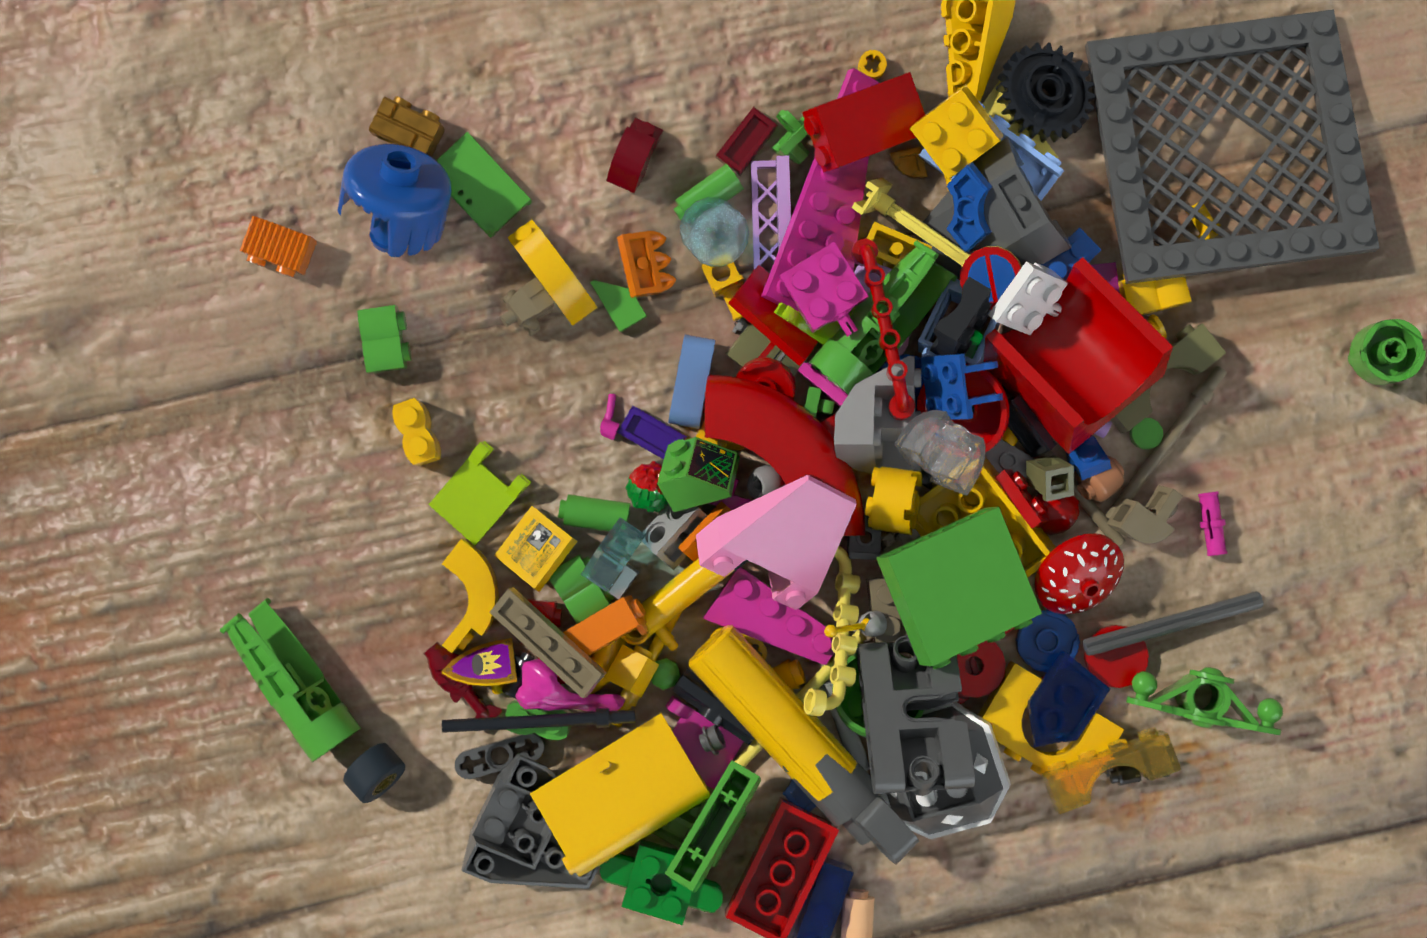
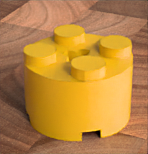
M884 466L881 468L874 467L871 485L875 486L873 497L868 496L865 508V515L869 516L868 526L872 527L873 530L912 535V529H915L920 508L921 496H918V491L915 490V487H922L921 472Z

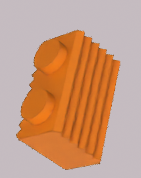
M252 216L240 251L248 255L246 261L261 267H265L266 262L277 266L276 272L294 278L295 273L306 274V269L315 250L317 240L309 235Z

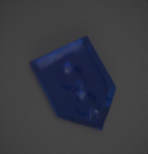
M1064 650L1060 652L1028 700L1034 747L1078 740L1111 689Z

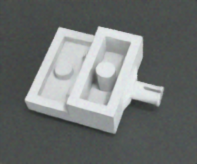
M1026 261L988 315L1000 324L1031 335L1041 325L1046 313L1053 317L1059 315L1056 311L1061 313V306L1056 302L1060 299L1062 291L1068 283L1052 269L1036 262L1031 264Z

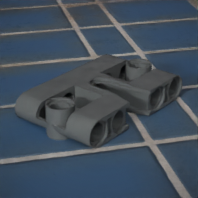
M908 635L899 637L895 643H859L856 650L873 793L912 792L915 795L924 796L933 790L973 788L975 773L967 722L936 717L912 718L907 714L908 711L929 710L959 700L958 692L962 691L957 655L950 658V664L942 668L933 669L932 666L919 665ZM908 652L913 657L909 659L904 658L899 653ZM919 771L925 772L930 776V779L921 780L917 778L915 773Z

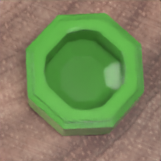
M668 658L655 661L659 666L651 679L652 684L663 690L674 687L681 675L678 664Z

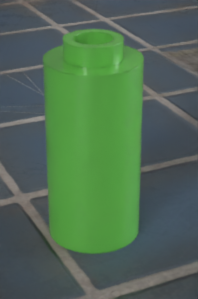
M725 164L675 200L677 207L673 210L683 224L689 221L693 226L744 190L732 169Z
M568 494L567 500L560 501L558 518L564 519L563 524L565 526L626 534L631 503Z

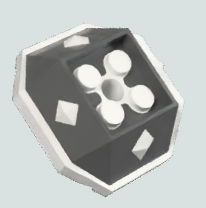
M957 702L924 710L921 718L936 717L967 722L975 773L974 787L933 790L924 796L915 795L912 792L880 794L911 831L928 839L991 823L1011 785L991 723L965 709ZM919 771L915 773L917 778L921 780L930 779V776L925 772Z

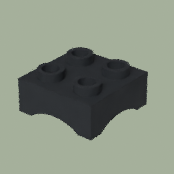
M968 277L962 288L960 303L951 314L940 319L934 328L937 339L931 346V352L936 355L966 354L972 343L970 339L975 330L980 332L989 318L987 313L992 306V303L989 302L991 289Z

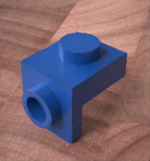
M1094 436L1088 438L1070 454L1066 452L1068 463L1074 466V472L1078 473L1081 480L1111 469L1110 459Z

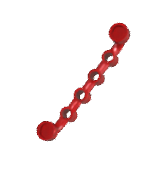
M860 239L853 246L852 258L856 264L865 266L866 269L864 282L871 290L874 303L871 312L878 320L881 332L879 345L885 350L888 362L886 375L892 381L895 396L892 397L888 404V411L893 418L905 420L913 414L915 402L908 395L905 381L908 368L900 360L897 348L900 342V335L893 329L890 318L893 308L892 302L885 297L882 285L885 279V272L877 264L878 248L875 242L870 239ZM869 274H878L880 280L877 282L871 281ZM884 304L888 311L880 313L876 306ZM891 335L894 337L895 343L892 345L885 343L884 336ZM895 366L900 367L902 375H893L891 368Z

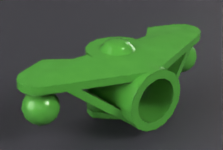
M1205 667L1200 671L1190 669L1189 674L1154 695L1152 694L1157 689V680L1152 673L1142 671L1137 673L1132 680V687L1136 693L1135 698L1127 696L1126 700L1127 703L1191 719L1194 725L1202 728L1220 725L1281 735V729L1274 728V723L1279 721L1283 715V708L1277 700L1267 698L1259 703L1257 707V714L1261 719V724H1259L1226 685V683L1234 684L1235 679L1225 677L1222 671L1212 667ZM1209 684L1212 690L1211 701L1206 707L1200 709L1194 700L1195 692L1200 686ZM1175 696L1178 706L1162 702ZM1231 706L1243 720L1223 715Z

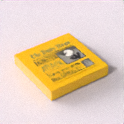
M531 506L494 556L532 588L540 592L578 541L537 508Z

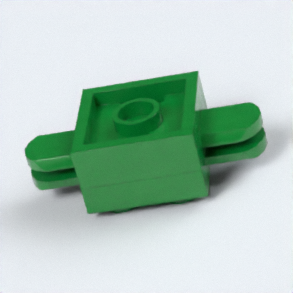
M642 839L636 858L619 853L600 865V875L605 882L626 888L621 906L626 909L683 925L688 907L713 913L720 908L723 902L722 887L715 881L705 879L698 891L694 893L665 875L678 852L677 849Z

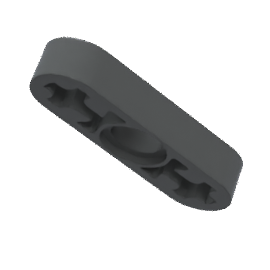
M536 733L528 735L519 734L467 749L456 758L455 770L464 779H474L502 771L515 758V750L510 743L516 742V748L522 747L526 744L527 738H530L532 743L537 742L539 747L534 750V755H530L529 751L519 752L518 754L536 761L544 753L545 741L543 737ZM495 747H504L508 751L509 759L506 763L497 764L492 760L491 753ZM485 750V760L490 767L489 769H485V763L476 765L474 772H470L469 768L463 769L462 763L466 761V756H470L471 760H477L483 757L480 751Z

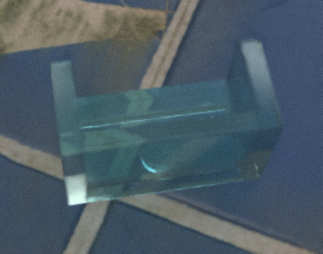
M620 517L596 549L581 575L604 591H609L646 534Z

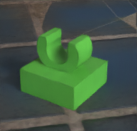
M809 386L804 408L815 418L817 412L831 415L835 402L820 399L821 389Z

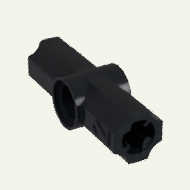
M687 668L672 691L698 708V712L718 727L723 726L750 745L755 738L691 669Z

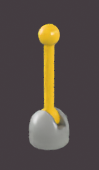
M877 610L869 611L860 617L859 623L839 627L828 625L825 627L824 633L827 637L833 638L837 633L860 630L866 636L876 637L885 633L887 621L882 612Z

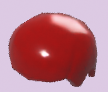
M1038 492L1036 497L1044 504L1047 510L1044 515L1049 520L1041 526L1043 531L1051 536L1064 533L1070 529L1077 521L1080 513L1079 502L1075 495L1046 502L1043 500V495Z

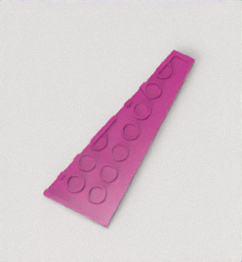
M852 68L847 71L837 99L876 85L879 82ZM869 156L824 173L814 157L761 297L777 305L782 302L798 311L795 302L779 276L833 242L836 243L849 266L854 270L855 262L852 258V249L858 241L861 214L851 207L854 202L863 200Z

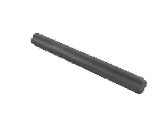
M1252 592L1083 640V647L1087 655H1095L1260 609L1263 607L1264 602L1259 592Z

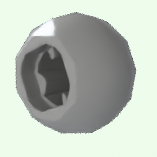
M764 465L753 470L749 476L747 488L750 496L755 500L786 484L772 466Z

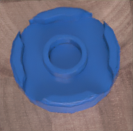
M1046 609L1041 610L1042 614L1032 618L1033 623L1017 630L1015 641L1017 652L1027 665L1035 670L1049 673L1071 664L1078 653L1080 639L1077 629L1070 618L1064 614H1057Z

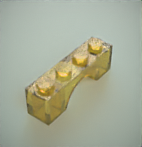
M1156 727L1139 732V738L1127 742L1126 738L1109 743V749L1097 753L1095 749L1079 754V760L1067 764L1063 760L1047 767L1049 771L1041 773L1054 810L1062 814L1090 804L1091 791L1096 779L1104 771L1115 766L1134 767L1151 781L1182 770L1169 734L1162 730L1157 731Z

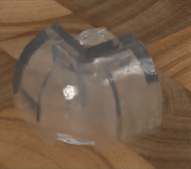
M932 410L916 416L904 427L894 443L910 467L915 468L918 465L932 475L931 482L966 496L977 481L985 460L986 446L983 437L971 434L963 426L954 424L947 411Z

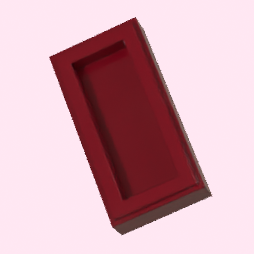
M753 106L716 154V158L724 165L727 164L732 171L741 176L776 131L778 125Z

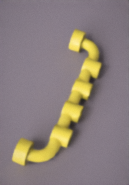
M838 546L834 555L839 563V573L835 579L838 601L833 611L836 627L857 622L859 608L850 605V596L859 591L861 583L859 576L852 575L851 559H849L848 553L841 546ZM849 631L837 633L832 640V651L835 652L834 666L830 672V681L833 684L832 695L827 698L825 691L809 689L804 698V711L806 714L820 717L824 714L825 710L837 708L844 700L846 686L851 687L855 683L856 670L855 668L847 667L848 655L852 656L855 654L858 641L856 637L849 636Z

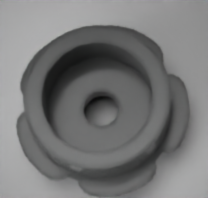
M716 725L704 726L702 728L703 734L699 735V740L705 752L712 750L714 755H718L719 750L726 748V742L720 728Z

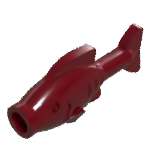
M436 642L423 653L427 658L432 678L444 691L450 694L451 699L455 703L461 697L464 698L476 713L475 718L496 717L502 713L501 708L492 705L486 706L474 692L473 685L455 681L442 674L441 671L460 655L454 652L451 653L445 647H442L439 642Z

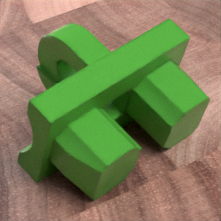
M782 109L776 117L786 128L787 132L772 149L778 155L789 156L792 162L800 164L810 153L800 142L808 134L804 128V117L802 116L797 120L789 111Z

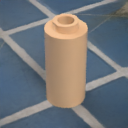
M850 889L849 894L843 895L841 938H873L875 898L868 895V890Z

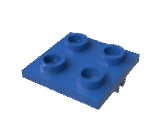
M965 354L920 357L922 365L921 375L924 380L929 420L972 419V405L1003 400L1002 393L968 397L965 373L998 368V361L966 365Z

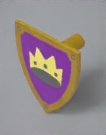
M512 638L497 640L474 647L453 659L441 672L447 677L467 685L491 686L493 694L503 693L501 691L503 684L517 682Z

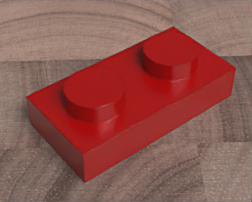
M1006 469L995 476L1031 529L1039 528L1049 521L1044 515L1047 512L1044 504L1037 497L1032 498L1026 489L1029 485L1019 471L1014 472L1012 469Z

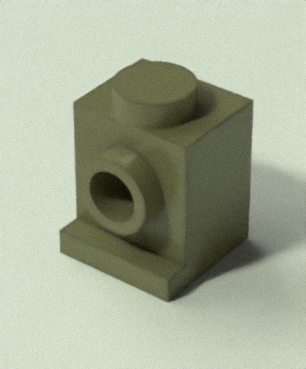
M1055 455L1026 461L1027 483L1043 495L1044 501L1074 496L1073 465Z

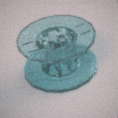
M707 197L695 202L686 210L681 220L680 235L685 247L701 263L710 267H717L734 262L743 253L748 244L749 228L746 219L729 202L721 198Z

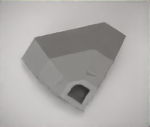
M908 356L901 360L908 368L905 381L908 395L915 402L913 414L905 420H897L890 415L888 404L892 397L895 396L892 381L886 375L887 368L858 382L835 414L834 447L836 458L845 461L857 471L872 474L874 467L881 468L882 466L922 472V453H916V430H921L922 412L916 411L915 387H921V368H915V356ZM895 366L891 368L893 375H902L900 367Z

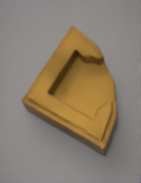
M921 147L889 154L894 167L903 175L913 179L927 178L924 160L919 157Z

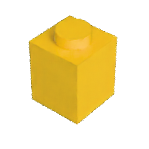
M622 644L604 678L642 698L659 664L650 659L652 653L638 645L631 649Z

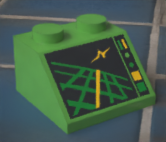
M698 437L676 440L667 446L657 485L673 512L729 498L732 496L740 456L737 452Z

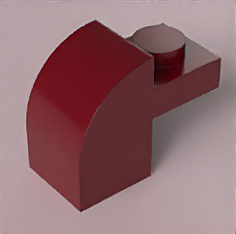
M635 117L630 127H626L619 141L606 181L635 193L645 176L650 157L661 140L664 130Z

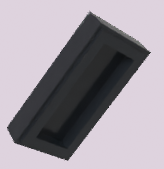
M1020 394L1008 399L1009 421L1007 426L1028 454L1033 458L1051 451L1057 443Z

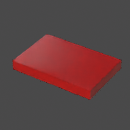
M758 265L728 304L800 366L807 359L818 341L775 314L774 311L778 305L761 297L770 273Z

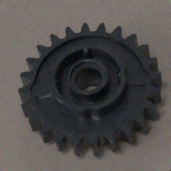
M1038 42L1031 49L1026 45L1020 52L1016 51L1010 57V60L1002 66L1004 70L997 77L1001 83L996 87V91L1003 93L997 100V103L1006 105V108L1001 112L1002 115H1011L1012 118L1009 124L1018 123L1019 134L1024 130H1028L1030 139L1038 134L1042 143L1049 136L1053 143L1058 141L1061 136L1067 139L1082 128V125L1089 120L1087 114L1094 109L1090 102L1096 95L1088 90L1095 84L1085 79L1090 71H1081L1080 67L1083 61L1073 62L1074 53L1070 52L1068 55H1064L1063 46L1061 45L1055 51L1052 50L1051 43L1049 42L1043 49ZM1042 89H1045L1049 96L1045 95Z

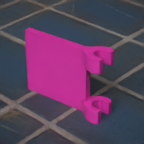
M672 695L665 706L669 711L680 716L672 731L705 784L715 789L744 741L721 726L719 728L724 736L726 748L719 750L718 755H714L712 750L705 752L700 743L699 735L703 734L702 728L704 726L710 727L715 724Z

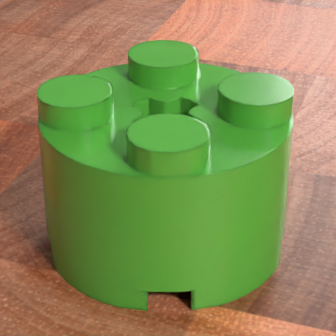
M1389 319L1370 324L1361 329L1353 338L1348 362L1359 377L1371 384L1387 385L1413 377L1421 369L1426 357V350H1424L1422 343L1423 337L1414 325L1401 319Z

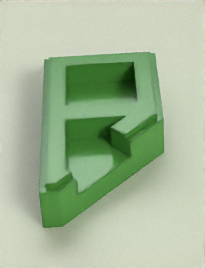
M596 280L590 282L620 333L647 317L636 297L631 298L628 288Z

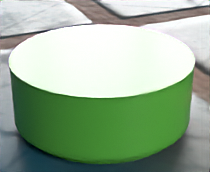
M1144 418L1130 430L1131 442L1137 448L1144 450L1158 446L1163 438L1162 426L1155 419Z

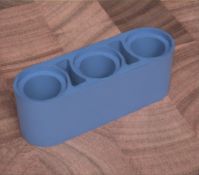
M684 335L668 423L699 429L705 401L706 382L710 374L716 340Z

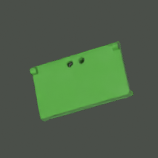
M468 132L436 160L442 165L450 178L452 187L451 197L490 238L526 205L532 203V200Z

